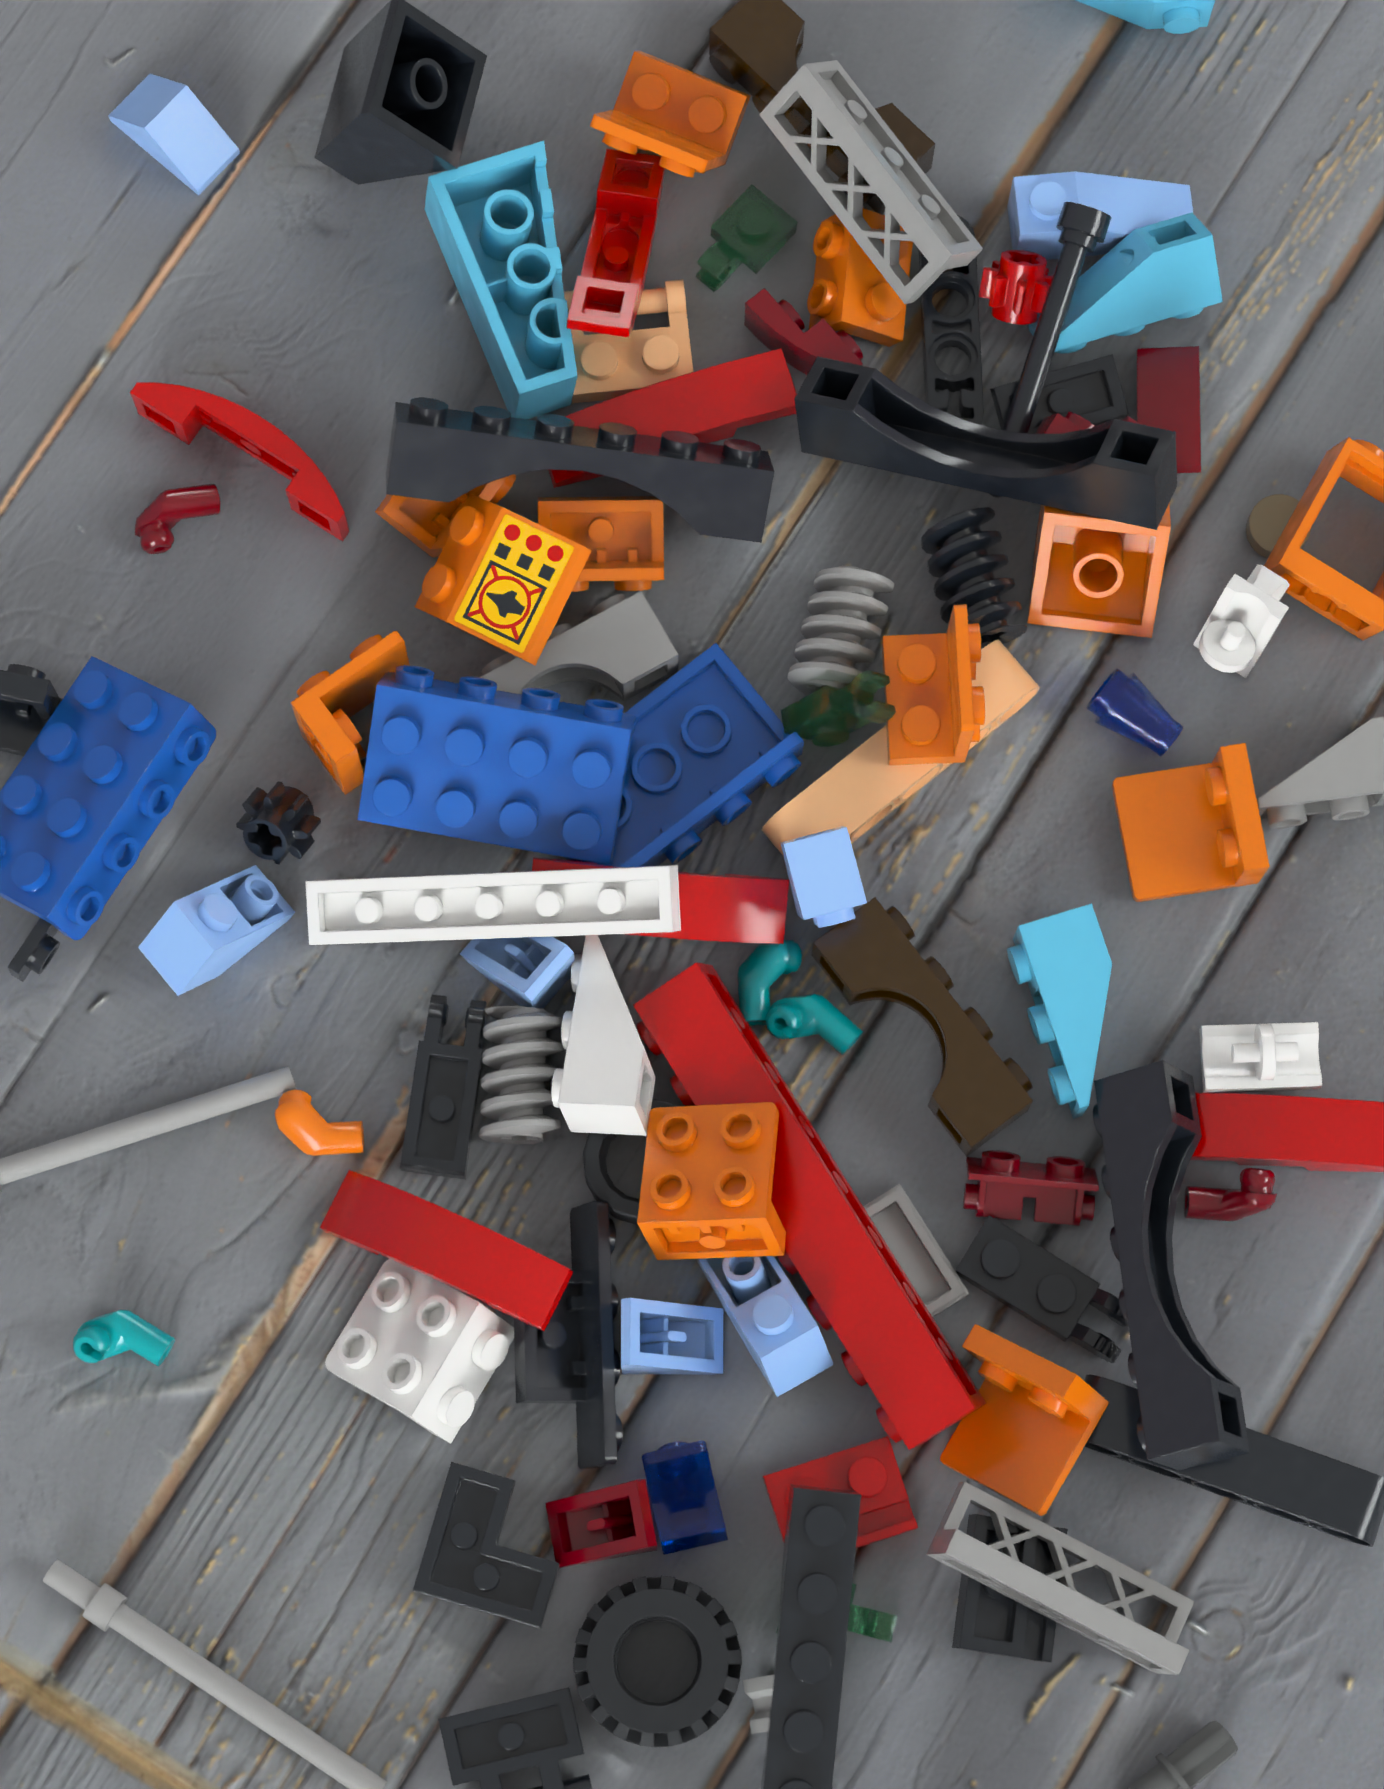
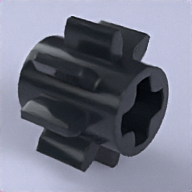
M278 781L268 794L263 789L257 787L242 804L246 813L236 823L238 829L243 830V838L247 847L258 857L273 860L275 864H280L290 852L294 857L301 859L315 842L311 834L321 823V818L314 815L313 805L308 796L294 787L284 786L282 782Z

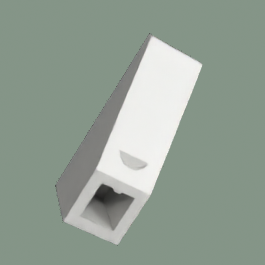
M586 935L583 954H575V961L571 966V985L573 991L576 992L573 1011H565L562 1019L561 1039L563 1048L567 1050L564 1068H557L553 1074L552 1102L554 1107L561 1109L570 1132L647 1136L656 1077L598 935Z

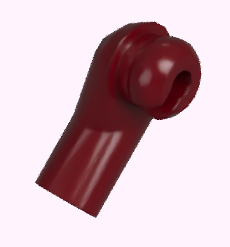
M206 484L168 489L160 493L136 518L135 535L140 537V545L143 551L149 554H159L170 550L174 542V535L171 529L181 519L218 515L220 512V497L216 485Z

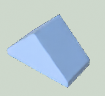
M149 74L108 115L114 125L198 196L240 154L236 144L187 85L157 75Z
M553 936L472 939L460 953L470 965L519 1006L544 1009L570 979L571 966L575 961L574 952L569 946Z
M637 1298L621 1299L622 1374H723V1308Z

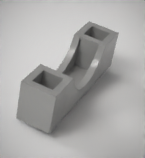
M640 591L629 598H626L624 594H617L604 600L593 609V617L571 628L569 623L554 627L536 665L508 653L488 663L481 671L483 676L479 678L496 682L497 690L521 695L522 690L525 688L545 689L562 682L584 681L602 686L625 701L679 671V654L643 592Z

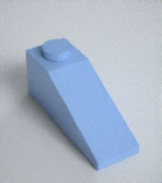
M1076 171L1013 177L1007 204L1012 250L1034 252L1045 257L1046 260L1059 259L1063 244L1058 241L1061 231L1056 228L1064 202L1086 205L1112 217L1104 242H1097L1094 252H1087L1086 256L1107 254L1134 229L1193 212L1190 185Z

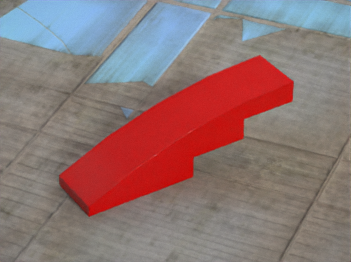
M782 348L661 381L597 403L564 417L573 420L574 426L599 429L600 424L613 422L631 426L637 430V434L661 437L665 431H681L698 437L701 443H711L734 437L739 427L796 414L794 399L797 393ZM548 469L554 488L604 476L586 471Z
M1195 1093L1202 1137L1191 1160L1234 1161L1239 1165L1303 1166L1309 1171L1384 1172V1102L1304 1096Z

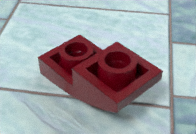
M765 288L745 302L744 325L771 351L782 348L786 362L802 373L808 375L817 356L863 366L861 362L863 354L854 339L842 329L836 333L824 318L804 333L802 331L805 329L804 323L793 306L784 299L777 303Z
M1199 346L1137 349V422L1141 425L1176 432L1177 473H1201Z

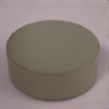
M1274 494L1263 498L1254 506L1246 523V536L1251 547L1259 555L1268 559L1299 503L1294 497ZM1310 529V531L1308 532V534H1307V536H1306L1304 542L1302 543V545H1301V547H1300L1301 549L1303 548L1304 544L1306 543V541H1307V539H1308V537H1309V535H1310L1311 529Z

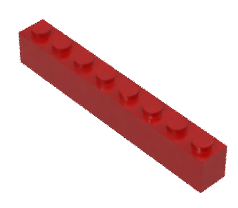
M696 962L633 1004L642 1021L636 1024L642 1040L653 1054L659 1056L663 1053L675 1072V1075L670 1078V1083L685 1106L773 1102L779 1111L771 1202L786 1231L784 1256L777 1257L791 1275L799 1272L812 1293L806 1298V1301L813 1316L826 1331L833 1328L846 1348V1351L841 1353V1358L849 1374L861 1387L868 1383L878 1399L881 1407L876 1409V1415L888 1436L895 1443L903 1440L910 1450L922 1445L985 1405V1400L749 1023L745 1020L713 966Z

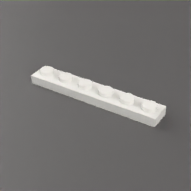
M678 865L306 881L309 945L681 931Z

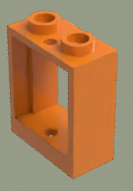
M1348 437L1326 452L1264 566L1288 581L1290 585L1285 593L1359 639L1365 640L1384 630V571L1371 593L1300 548L1339 476L1384 504V452L1370 442L1359 439L1353 440Z

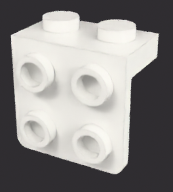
M388 1259L380 1268L327 1355L325 1365L328 1371L400 1411L432 1434L451 1444L461 1426L470 1418L477 1399L495 1369L504 1361L508 1348L514 1339V1327L475 1299L434 1278L392 1259Z

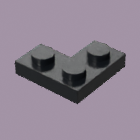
M451 1462L413 1591L541 1629L560 1564L497 1545L516 1483L515 1480Z

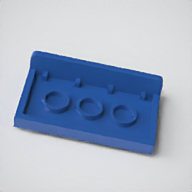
M717 643L713 644L625 712L636 716V724L631 738L613 856L610 865L599 863L597 865L615 867L659 866L666 859L672 865H675L689 856L702 843L701 838L698 836L702 831L717 820L722 826L731 823L752 804L748 797L751 793L766 782L772 788L778 786L801 766L802 763L798 760V757L803 752V739L797 732L790 733ZM564 857L566 860H569V861L588 862V861H583V860H577V859H572V858H566V857Z
M91 656L0 791V897L51 923L61 933L73 940L83 938L91 925L100 917L105 904L127 871L136 863L139 853L157 826L171 811L176 798L198 765L208 755L210 747L216 738L215 727L191 703Z
M408 665L396 667V672L385 673L376 686L358 820L610 865L636 716L623 713V705L609 700L589 699L586 700L585 706L561 702L560 694L547 689L525 688L522 690L521 695L497 690L496 682L484 678L461 677L459 683L434 679V672L426 668Z

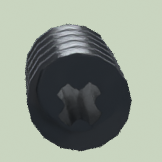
M990 507L975 508L954 514L928 529L921 537L922 549L927 554L932 555L927 563L928 572L932 576L939 578L934 584L935 596L942 601H946L940 610L942 620L949 624L953 605L967 604L968 624L979 623L981 648L998 639L1002 644L1008 643L1020 637L1027 630L1026 625H1008L1006 620L1021 611L1022 606L1018 601H1001L1000 598L1002 594L1014 588L1015 582L1010 577H994L993 572L1007 565L1009 561L1005 554H988L987 552L988 548L1002 539L1001 532L981 531L980 526L995 517V511Z

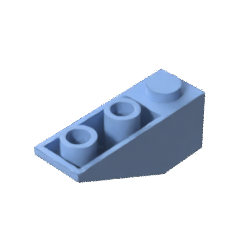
M774 1256L696 1259L747 1350L777 1397L834 1365L819 1326Z

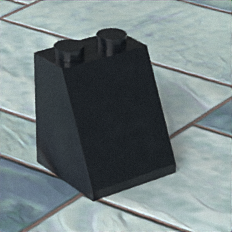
M390 0L344 47L314 158L358 185L458 169L487 55L405 0Z

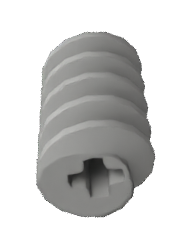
M853 566L827 568L816 573L813 586L817 593L809 597L807 609L812 616L803 620L801 633L805 639L796 644L794 656L799 663L791 666L788 672L787 679L792 686L816 700L831 704L848 706L862 703L858 697L847 691L848 686H867L869 677L855 669L854 664L874 662L875 653L861 645L860 642L861 639H880L882 630L866 620L868 616H886L888 606L873 598L874 593L893 592L894 582L873 571Z
M494 1006L485 1008L486 1014L498 1020L488 1023L483 1028V1035L486 1040L497 1044V1046L486 1049L482 1053V1061L488 1067L498 1071L486 1074L481 1079V1087L497 1097L484 1100L480 1104V1112L483 1116L496 1122L483 1126L479 1130V1137L482 1140L502 1144L544 1142L543 1133L562 1128V1121L545 1115L544 1107L553 1105L552 1092L545 1089V1082L553 1079L554 1071L558 1068L547 1064L546 1056L564 1051L562 1043L546 1037L547 1031L562 1027L563 1018L535 1007Z

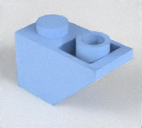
M840 826L781 842L797 915L803 920L813 918L814 925H817L818 928L855 919L853 907L866 904L867 901L847 827Z
M254 865L174 901L138 948L177 996L220 976L285 924L294 915L295 911L277 891L274 884Z

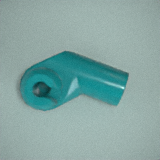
M784 939V944L760 943L740 965L737 973L739 1009L750 1026L766 1025V1015L771 1007L770 986L782 974L796 972L801 966L802 950L795 941Z
M819 994L779 999L771 1005L766 1015L767 1030L774 1037L785 1040L820 1035L841 1055H844L864 1032L830 1001Z
M121 1309L83 1323L73 1339V1350L80 1360L87 1363H96L132 1350L156 1366H160L170 1353L176 1339L133 1312Z

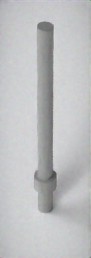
M287 1066L0 1158V1192H2L1 1185L281 1096L289 1090L297 1089L291 1069Z
M59 1559L53 1563L46 1573L43 1582L85 1610L83 1613L85 1619L103 1631L111 1627L348 1789H384L387 1784L386 1780L125 1605L128 1598L107 1583L99 1587Z

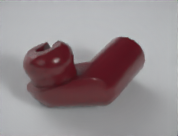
M1245 1168L1240 1173L1241 1189L1187 1186L1184 1194V1217L1188 1219L1233 1222L1270 1209L1277 1197V1193L1273 1192L1275 1175L1268 1169Z

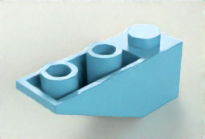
M1193 212L1134 229L1079 277L1055 352L1061 354L1076 352L1084 348L1087 342L1110 335H1132L1143 330L1147 324L1170 317L1177 319L1189 318L1199 314L1204 307L1223 302L1212 233ZM1038 313L1037 321L1035 323L1028 324L1029 331L1033 336L1039 321L1040 313Z
M1092 903L1019 925L1013 937L1015 946L1007 948L1013 975L1018 984L1028 983L1035 1006L1027 1008L1034 1037L1039 1045L1048 1042L1055 1063V1067L1048 1068V1077L1054 1097L1058 1105L1068 1103L1073 1119L1083 1116L1090 1103L1112 969V961Z

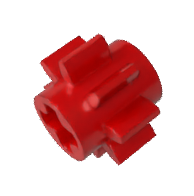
M1007 250L1001 253L1000 261L995 260L992 262V268L983 267L979 297L990 299L989 306L992 307L991 314L994 318L1017 325H1028L1037 321L1038 313L1041 314L1053 276H1048L1049 268H1046L1047 260L1045 257L1025 250Z

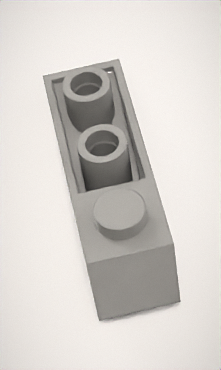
M1384 716L1370 719L1258 798L1257 804L1261 821H1268L1270 828L1281 829L1304 824L1307 822V815L1331 812L1333 820H1350L1368 815L1370 813L1369 807L1383 806Z

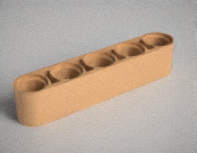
M999 639L981 649V662L976 663V680H972V686H983L985 724L980 725V741L1024 707L1040 689L1039 685ZM885 725L778 810L765 823L762 831L782 855L781 842L840 826L847 827L852 844L953 763L888 766L887 730ZM971 742L969 750L979 742Z

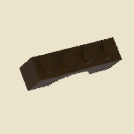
M740 0L710 28V63L726 82L730 84L738 82L753 96L752 101L756 109L761 113L798 71L797 60L803 48L805 21L782 0ZM800 96L784 115L798 134L811 135L812 110ZM893 103L875 108L926 174L932 168L935 143ZM827 145L826 166L839 177V182H848L847 155L840 146ZM863 177V183H864V184H868L867 181H866V180L864 179V177ZM863 193V206L867 203L876 213L883 214L885 212V205L877 194Z
M874 897L854 912L855 919L837 924L814 941L811 955L849 1005L872 1000L895 1002L913 1010L927 1022L938 1040L942 1055L940 1082L930 1098L928 1107L967 1157L1028 1111L1033 1100L1027 1092L1033 1086L1025 1072L1012 1058L1009 1057L1003 1062L990 1046L988 1041L993 1038V1034L980 1014L972 1007H968L963 1011L952 997L949 990L954 987V984L942 965L933 956L924 960L909 940L915 937V934L904 916L894 906L885 910L876 897Z

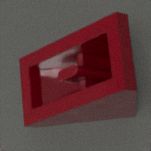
M645 1479L633 1480L545 1503L555 1562L560 1564L559 1568L657 1551Z

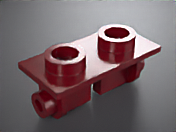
M1001 1150L984 1151L981 1158L966 1157L968 1180H978V1183H965L963 1209L975 1210L976 1217H988L990 1215L993 1218L1021 1220L1023 1197L1035 1198L1034 1222L1080 1226L1081 1220L1093 1221L1095 1195L1084 1194V1190L1099 1192V1182L1095 1168H1085L1084 1161L1073 1157L1052 1156L1047 1158L1046 1164L1020 1162L1021 1157L1018 1154Z

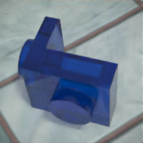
M702 1440L692 1443L682 1441L671 1442L661 1446L657 1451L643 1454L641 1458L663 1555L728 1540L706 1442Z

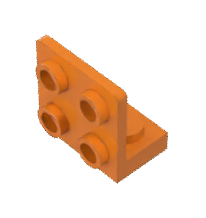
M634 51L614 109L594 114L590 127L605 132L602 142L610 147L634 155L637 154L638 149L652 151L661 155L659 161L661 167L693 178L695 172L704 174L708 170L726 164L751 95L642 51Z
M967 604L953 605L947 633L888 635L882 638L888 766L963 763L966 760L970 743L980 741V725L985 724L983 686H972V680H976V663L981 662L979 623L968 624Z
M398 631L390 633L385 638L377 634L366 639L351 652L349 656L350 662L331 675L328 671H322L309 678L297 690L299 697L291 702L302 737L345 795L363 783L364 772L360 761L367 757L359 743L362 741V738L349 718L375 700L377 683L385 673L396 672V667L410 666L405 641Z
M1246 743L1220 747L1212 763L1122 776L1114 779L1112 783L1113 797L1132 897L1136 902L1258 884L1270 867Z
M773 1102L657 1107L650 1111L637 1224L657 1260L784 1256L786 1231L771 1202L779 1111Z
M975 1324L962 1347L982 1363L977 1373L985 1378L978 1391L986 1404L961 1419L943 1450L940 1461L950 1469L1027 1510L1043 1516L1047 1513L1110 1402L1077 1374Z

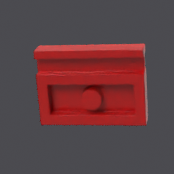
M888 1436L763 1476L783 1542L785 1541L790 1484L850 1490L861 1494L856 1549L918 1528Z

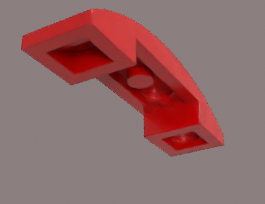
M606 149L597 188L596 210L581 275H577L567 318V329L629 338L636 320L644 288L665 175V168L659 165L661 156L641 153L634 155L620 150Z
M137 382L130 391L138 414L186 444L190 445L204 426L291 480L285 489L291 510L342 542L350 531L345 512L336 493L313 460L277 427L241 405L223 397L190 387L166 383Z
M533 858L532 871L620 868L597 865V863L545 858ZM678 872L681 931L628 934L703 941L784 944L789 879L725 874L723 876Z
M348 1170L320 1226L323 1231L373 1254H381L478 1298L486 1305L542 1331H545L573 1274L571 1269L489 1228L411 1193Z

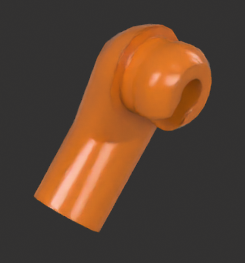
M289 1090L279 1098L278 1108L275 1110V1120L278 1128L303 1153L311 1156L364 1153L362 1121L328 1123L313 1108L311 1104L312 1097L302 1090Z

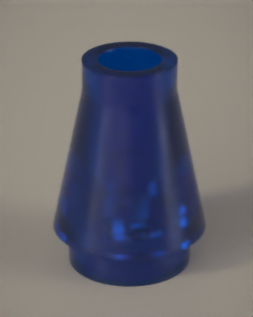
M1118 668L1102 683L1086 707L1097 716L1095 723L1151 749L1160 757L1170 748L1183 730V726L1171 717L1134 672L1127 676Z

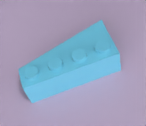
M544 140L460 166L458 169L447 170L428 176L424 208L506 408L511 413V417L530 419L570 406L578 376L571 329H567L569 312L567 300L564 297L561 275L562 262L560 249L557 247L553 220L554 207L551 189H549Z

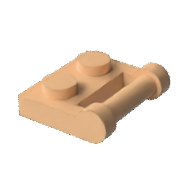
M683 279L665 281L664 288L644 289L642 292L637 315L667 312L669 327L632 330L629 338L601 333L584 335V332L581 330L571 329L578 375L572 404L609 400L643 387L693 372ZM574 290L564 291L565 300H567L568 312L570 309Z

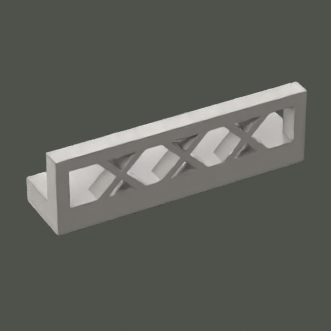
M837 60L804 64L759 114L904 304L915 302L945 270L968 265L983 250L978 241ZM800 96L812 110L811 135L798 134L784 115ZM827 145L840 146L847 155L848 182L835 181L826 170ZM863 177H864V179L867 181L868 184H864V183H863ZM843 191H848V197ZM863 193L877 194L884 203L885 230L872 229L862 217ZM900 240L914 242L928 260V263L912 280L899 265Z
M965 1481L959 1482L926 1555L1156 1674L1179 1675L1189 1649L1177 1644V1641L1194 1604L1193 1600ZM969 1503L990 1513L999 1540L985 1544L958 1530ZM1006 1522L1022 1529L1023 1531L1014 1535H1010ZM1032 1537L1045 1541L1048 1544L1056 1570L1042 1574L1019 1562L1014 1544ZM1064 1552L1081 1561L1068 1565ZM1092 1566L1104 1572L1113 1600L1100 1604L1077 1592L1071 1574ZM1121 1582L1138 1591L1125 1595ZM1150 1596L1171 1607L1160 1634L1135 1622L1129 1604Z

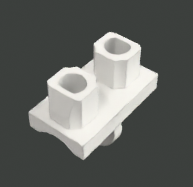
M1258 564L1247 580L1234 574L1193 644L1200 649L1204 661L1212 668L1221 672H1236L1247 678L1289 609L1288 606L1280 602L1290 585L1288 581L1265 566Z
M1318 1022L1205 1025L1199 1029L1203 1093L1309 1090L1322 1087L1318 1048Z

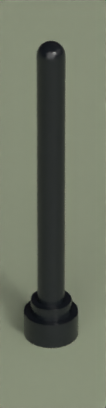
M1064 202L1056 225V228L1061 231L1058 241L1063 244L1003 430L1028 434L1087 252H1094L1097 242H1104L1112 218L1100 210L1073 202ZM988 493L989 495H991V496H993V497H996V498L1003 497V496H999V495H994V494Z

